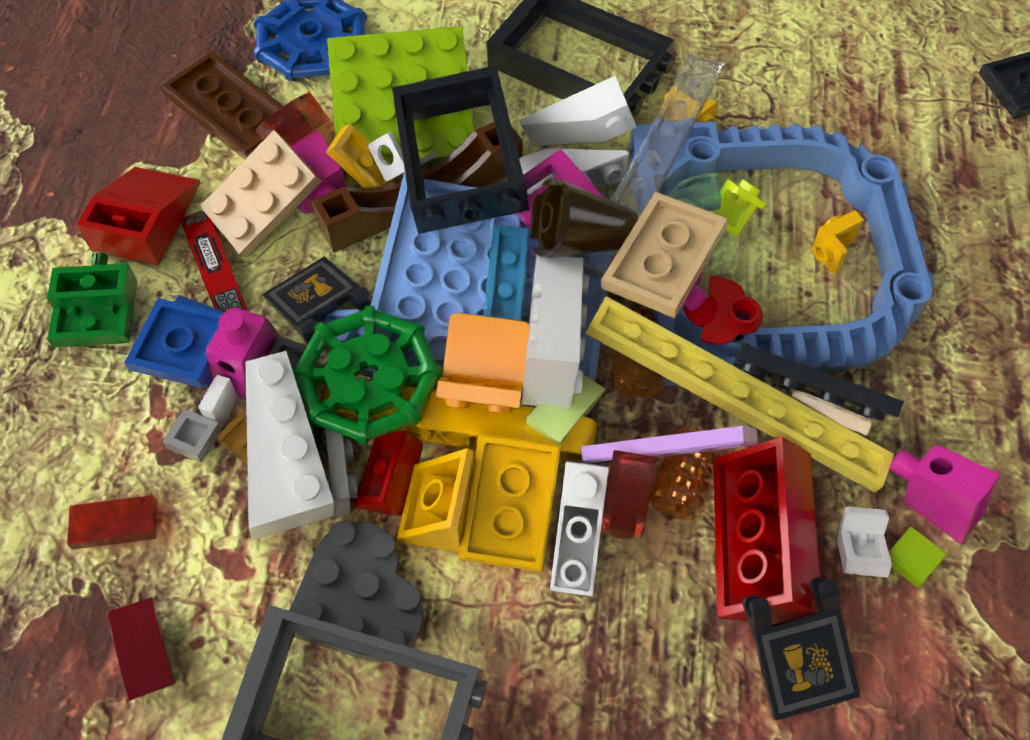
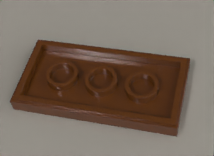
M212 51L160 86L163 94L244 160L273 130L284 137L299 126L296 115Z

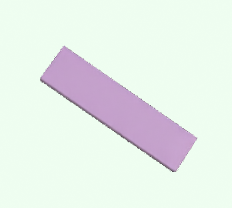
M736 426L581 446L582 461H585V463L604 464L755 446V443H758L756 428Z

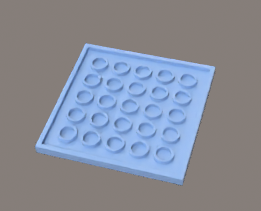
M403 175L371 306H374L375 310L412 323L419 321L425 327L424 334L437 364L443 367L451 315L454 313H465L483 316L493 224L527 227L516 214L418 234L410 208L406 176ZM423 179L426 198L476 188ZM531 237L522 321L528 324L537 255L533 248H539L538 240ZM613 251L569 255L570 257L583 258V274H589L587 298L582 297V305H587L585 329L581 328V337H585V351L583 361H580L578 370H583V374L593 381L596 378L601 342L585 333L604 298L607 296L608 291L602 289L601 279L612 263ZM376 327V334H384L390 341L395 342L401 336ZM413 347L403 354L408 367L420 366ZM365 368L358 375L373 377V373L377 370ZM410 382V383H409V384L418 385V383H415V382Z

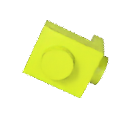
M727 179L708 211L728 218L726 231L738 236L756 207L763 210L767 203L758 197L761 190L743 179L739 185Z

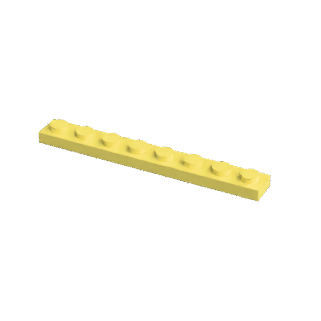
M607 296L604 298L585 334L774 438L783 436L809 452L812 459L875 493L883 487L895 455L894 453Z

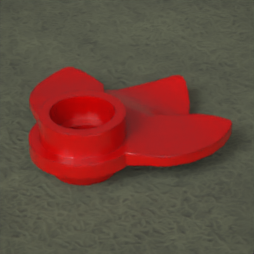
M710 276L708 284L710 297H707L697 309L690 311L686 306H683V311L687 318L696 326L703 328L701 341L712 345L728 344L738 335L752 334L760 328L763 321V312L758 302L753 298L745 296L741 285L720 276ZM742 315L747 317L748 320H742L736 316Z

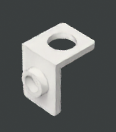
M389 132L368 144V148L385 182L400 175L406 176L402 151L393 133ZM383 145L388 146L393 153L394 160L392 164L387 163L382 157L381 148ZM435 152L420 158L421 165L437 157Z

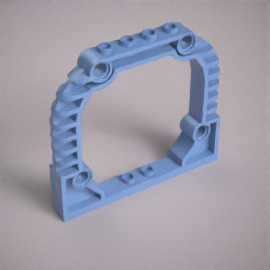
M716 121L636 125L637 127L631 130L629 152L638 218L655 192L669 196L686 182L699 186L706 185L714 179L716 172L776 168L815 170L839 181L846 201L855 209L865 212L883 278L872 299L873 313L865 319L843 324L759 328L752 334L738 335L734 339L736 341L728 344L712 345L701 341L703 328L696 326L687 318L683 311L684 305H682L676 318L650 308L654 323L738 369L741 368L743 362L735 360L740 344L744 343L825 373L831 370L844 372L854 368H864L886 357L903 339L909 325L920 317L932 295L934 279L932 272L927 270L925 264V247L923 241L919 240L917 236L915 213L912 210L910 211L908 205L907 185L901 181L898 167L890 158L883 155H872L862 144L857 149L847 142L845 135L837 131L833 135L826 133L821 126L812 125L810 129L801 128L800 124H791L788 128H780L778 124L770 125L766 129H759L757 125H753L744 130H738L737 126L728 127V130L717 131ZM736 316L739 319L748 320L745 316ZM659 374L661 386H680Z

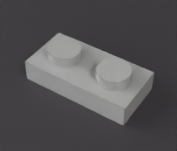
M325 428L331 492L334 501V516L351 514L350 499L358 498L355 473L347 474L346 462L353 461L352 441L350 437L343 438L342 434Z

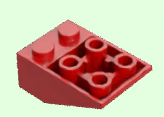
M134 167L91 198L76 226L92 252H104L109 256L159 266L201 182L199 179Z

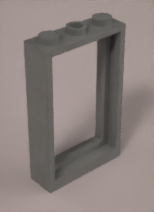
M269 605L222 740H280L261 734L295 633L458 682L441 740H472L474 728L468 727L469 719L473 708H481L488 681L481 679L484 670Z

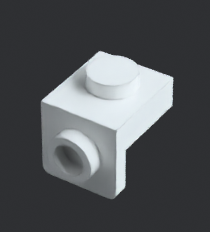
M850 506L844 508L837 534V543L844 573L888 578L892 563L884 536L889 521L886 510Z

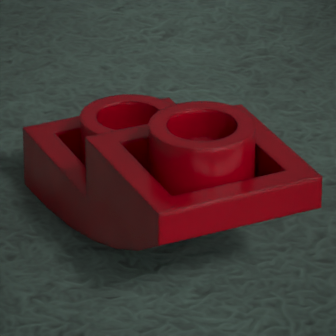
M153 597L107 612L112 639L129 701L176 684Z

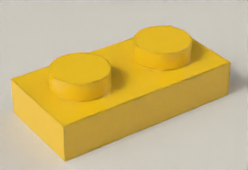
M351 123L342 127L326 153L363 188L393 184L396 178L385 182L368 148L370 142ZM382 155L383 159L387 163L392 164L385 156Z

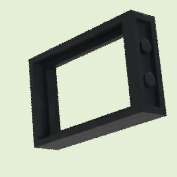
M523 0L487 41L488 67L496 65L499 72L562 100L596 84L517 50L545 16L649 60L623 94L634 117L639 114L648 94L652 95L656 91L661 76L664 73L668 74L675 62V55L672 54L674 39L580 0Z
M496 65L392 87L410 208L418 234L530 210L526 184ZM490 105L508 181L426 198L414 121Z

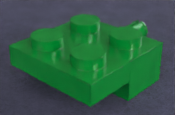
M94 252L90 266L52 268L47 300L52 306V314L47 340L53 348L129 343L137 279L128 263L107 264L109 257L106 253L99 252L98 255L97 252Z

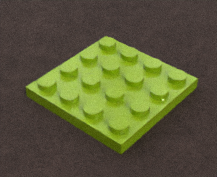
M463 27L327 38L335 136L338 135L342 127L351 123L370 143L389 132L393 133L401 149L392 87L467 72ZM472 109L414 121L420 158L433 152L437 156L424 164L442 161L474 131ZM383 145L381 154L393 163L394 157L391 149Z

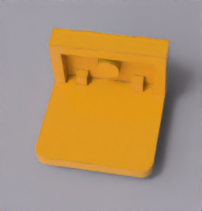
M454 313L451 315L448 326L443 377L438 380L436 397L446 398V405L459 408H469L470 402L487 404L486 410L497 413H511V407L519 408L526 366L529 324L525 321L465 313Z

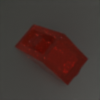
M309 91L266 118L256 131L265 140L275 130L291 146L323 126L330 118Z
M619 450L613 451L601 525L602 531H608L610 535L620 539H632L634 536L642 538L657 457Z

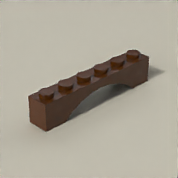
M493 122L474 130L449 156L433 167L423 171V179L478 188L506 177L495 123ZM512 127L518 155L521 158L523 157V140ZM402 181L380 187L356 188L344 186L312 200L318 227L334 253L391 227Z

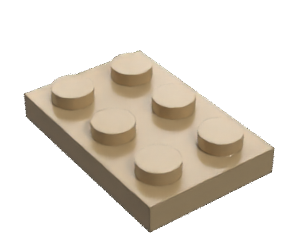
M273 130L200 207L236 251L247 258L322 180L278 132Z
M655 192L602 277V289L676 318L724 234L728 218Z

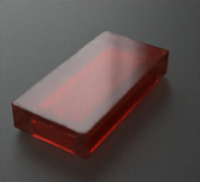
M154 495L70 505L67 545L73 550L157 539L158 500Z

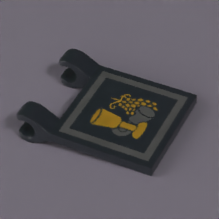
M325 256L263 293L265 300L300 334L307 345L315 332L314 327L317 325L315 321L350 300L356 309H360V311L365 310V306H371L369 291L364 286L359 287Z
M826 576L814 578L810 582V588L819 612L772 624L771 608L767 599L761 598L758 594L743 598V608L752 630L771 715L775 721L861 697L840 610L839 586L835 580L828 579Z

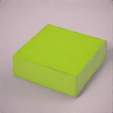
M911 526L889 551L892 563L891 568L916 588L923 584L946 556L944 551Z

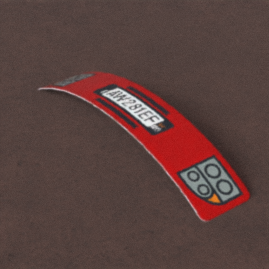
M203 210L183 217L181 224L213 307L223 312H227L233 307L247 311L212 220Z

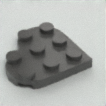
M339 521L324 536L315 549L289 611L411 648L422 633L425 617L418 589L406 579L398 576L400 563L393 537L372 523L356 521L351 523ZM298 633L294 635L295 638L366 661H386Z

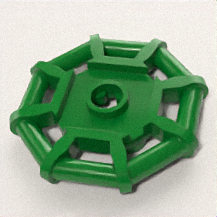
M365 306V310L326 324L320 322L314 327L315 332L297 365L291 367L307 413L308 422L312 427L321 426L355 439L359 445H368V441L410 424L416 426L422 421L421 414L437 381L443 377V367L437 364L424 334L425 327L419 321L412 323L375 310L374 306ZM364 327V335L342 343L337 338V336ZM376 327L401 336L395 342L390 341L384 334H376ZM325 346H327L330 352L327 356L325 368L314 367ZM413 347L420 366L408 367L403 354ZM365 368L377 370L373 373L374 380L366 382L363 377H356ZM410 382L418 383L410 401L402 399V391L405 385L408 387ZM327 383L331 397L320 402L314 384ZM339 408L343 410L348 408L355 411V414L359 416L357 422H354L335 413ZM394 408L397 411L395 413L379 418L377 420L370 421V416L376 415L386 410Z

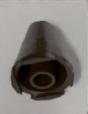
M551 177L542 184V186H548L544 195L537 194L535 197L530 220V237L538 240L539 248H533L534 252L538 256L545 258L620 250L639 218L637 213L629 208L562 179Z

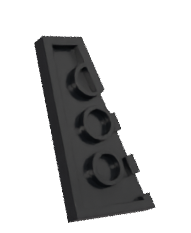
M744 343L740 344L735 360L743 362L740 368L742 371L764 378L765 372H769L781 377L779 384L800 392H803L806 386L821 392L819 396L821 400L843 407L846 401L861 407L860 414L882 422L885 416L898 417L904 403L902 400Z

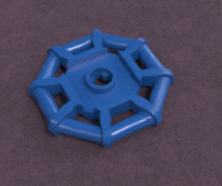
M284 0L265 16H259L255 20L256 48L253 52L254 57L259 63H266L285 75L288 81L294 82L297 78L329 76L327 38L366 35L365 22L367 21V15L363 9L354 8L342 0ZM314 8V10H310V11H306V10H305V9ZM352 26L353 34L343 32V28ZM271 33H278L277 38L269 40V35ZM280 52L289 56L288 62L276 54Z

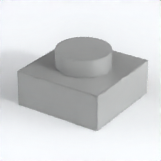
M183 409L162 442L167 449L202 463L216 441L217 436L221 433L222 428L219 422Z

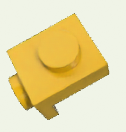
M856 210L841 217L839 215L832 217L823 226L819 227L811 250L814 252L818 262L825 265L832 274L840 271L848 253L846 246L855 242L864 222V219Z

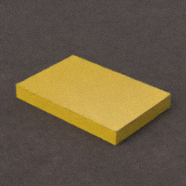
M478 434L458 559L543 573L561 445Z

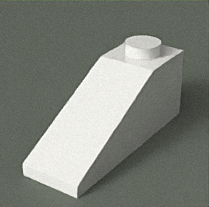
M616 76L519 120L532 146L605 142L637 127Z

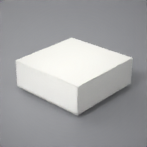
M217 375L198 406L204 417L219 422L221 428H223L239 399L231 380Z

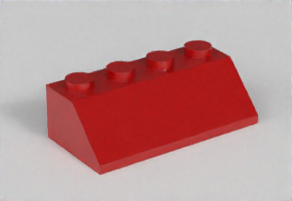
M782 436L714 458L717 617L726 620L748 621L742 601L743 598L758 594L769 602L772 622L779 623L819 612L810 588L811 580L820 577L811 454Z

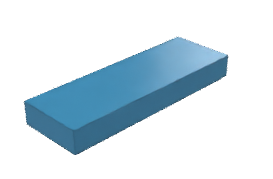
M493 224L483 316L522 321L530 228Z

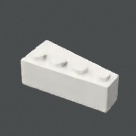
M536 255L529 319L530 331L521 405L537 406L538 404L571 408L573 394L581 395L583 370L578 369L580 361H583L585 351V337H581V328L585 329L587 318V305H582V297L587 298L589 274H583V258L570 256L545 258Z
M284 351L246 361L249 532L253 541L334 516V501L287 352Z

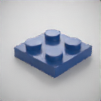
M158 298L124 362L130 371L202 388L210 373L206 350L219 328L218 321L223 313Z

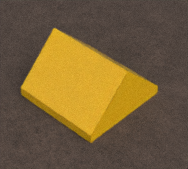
M466 448L414 465L397 541L405 544L459 552L474 464V451Z

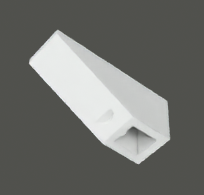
M546 148L519 158L523 174L560 149ZM562 149L596 189L607 184L617 183L626 177L629 156L626 150ZM552 173L528 189L527 193L530 195L540 188L545 180L553 178Z
M566 461L550 591L593 596L608 465Z

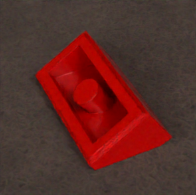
M408 431L389 432L374 438L357 493L358 498L355 499L354 506L358 509L402 516L415 464L419 463L423 450L422 442Z

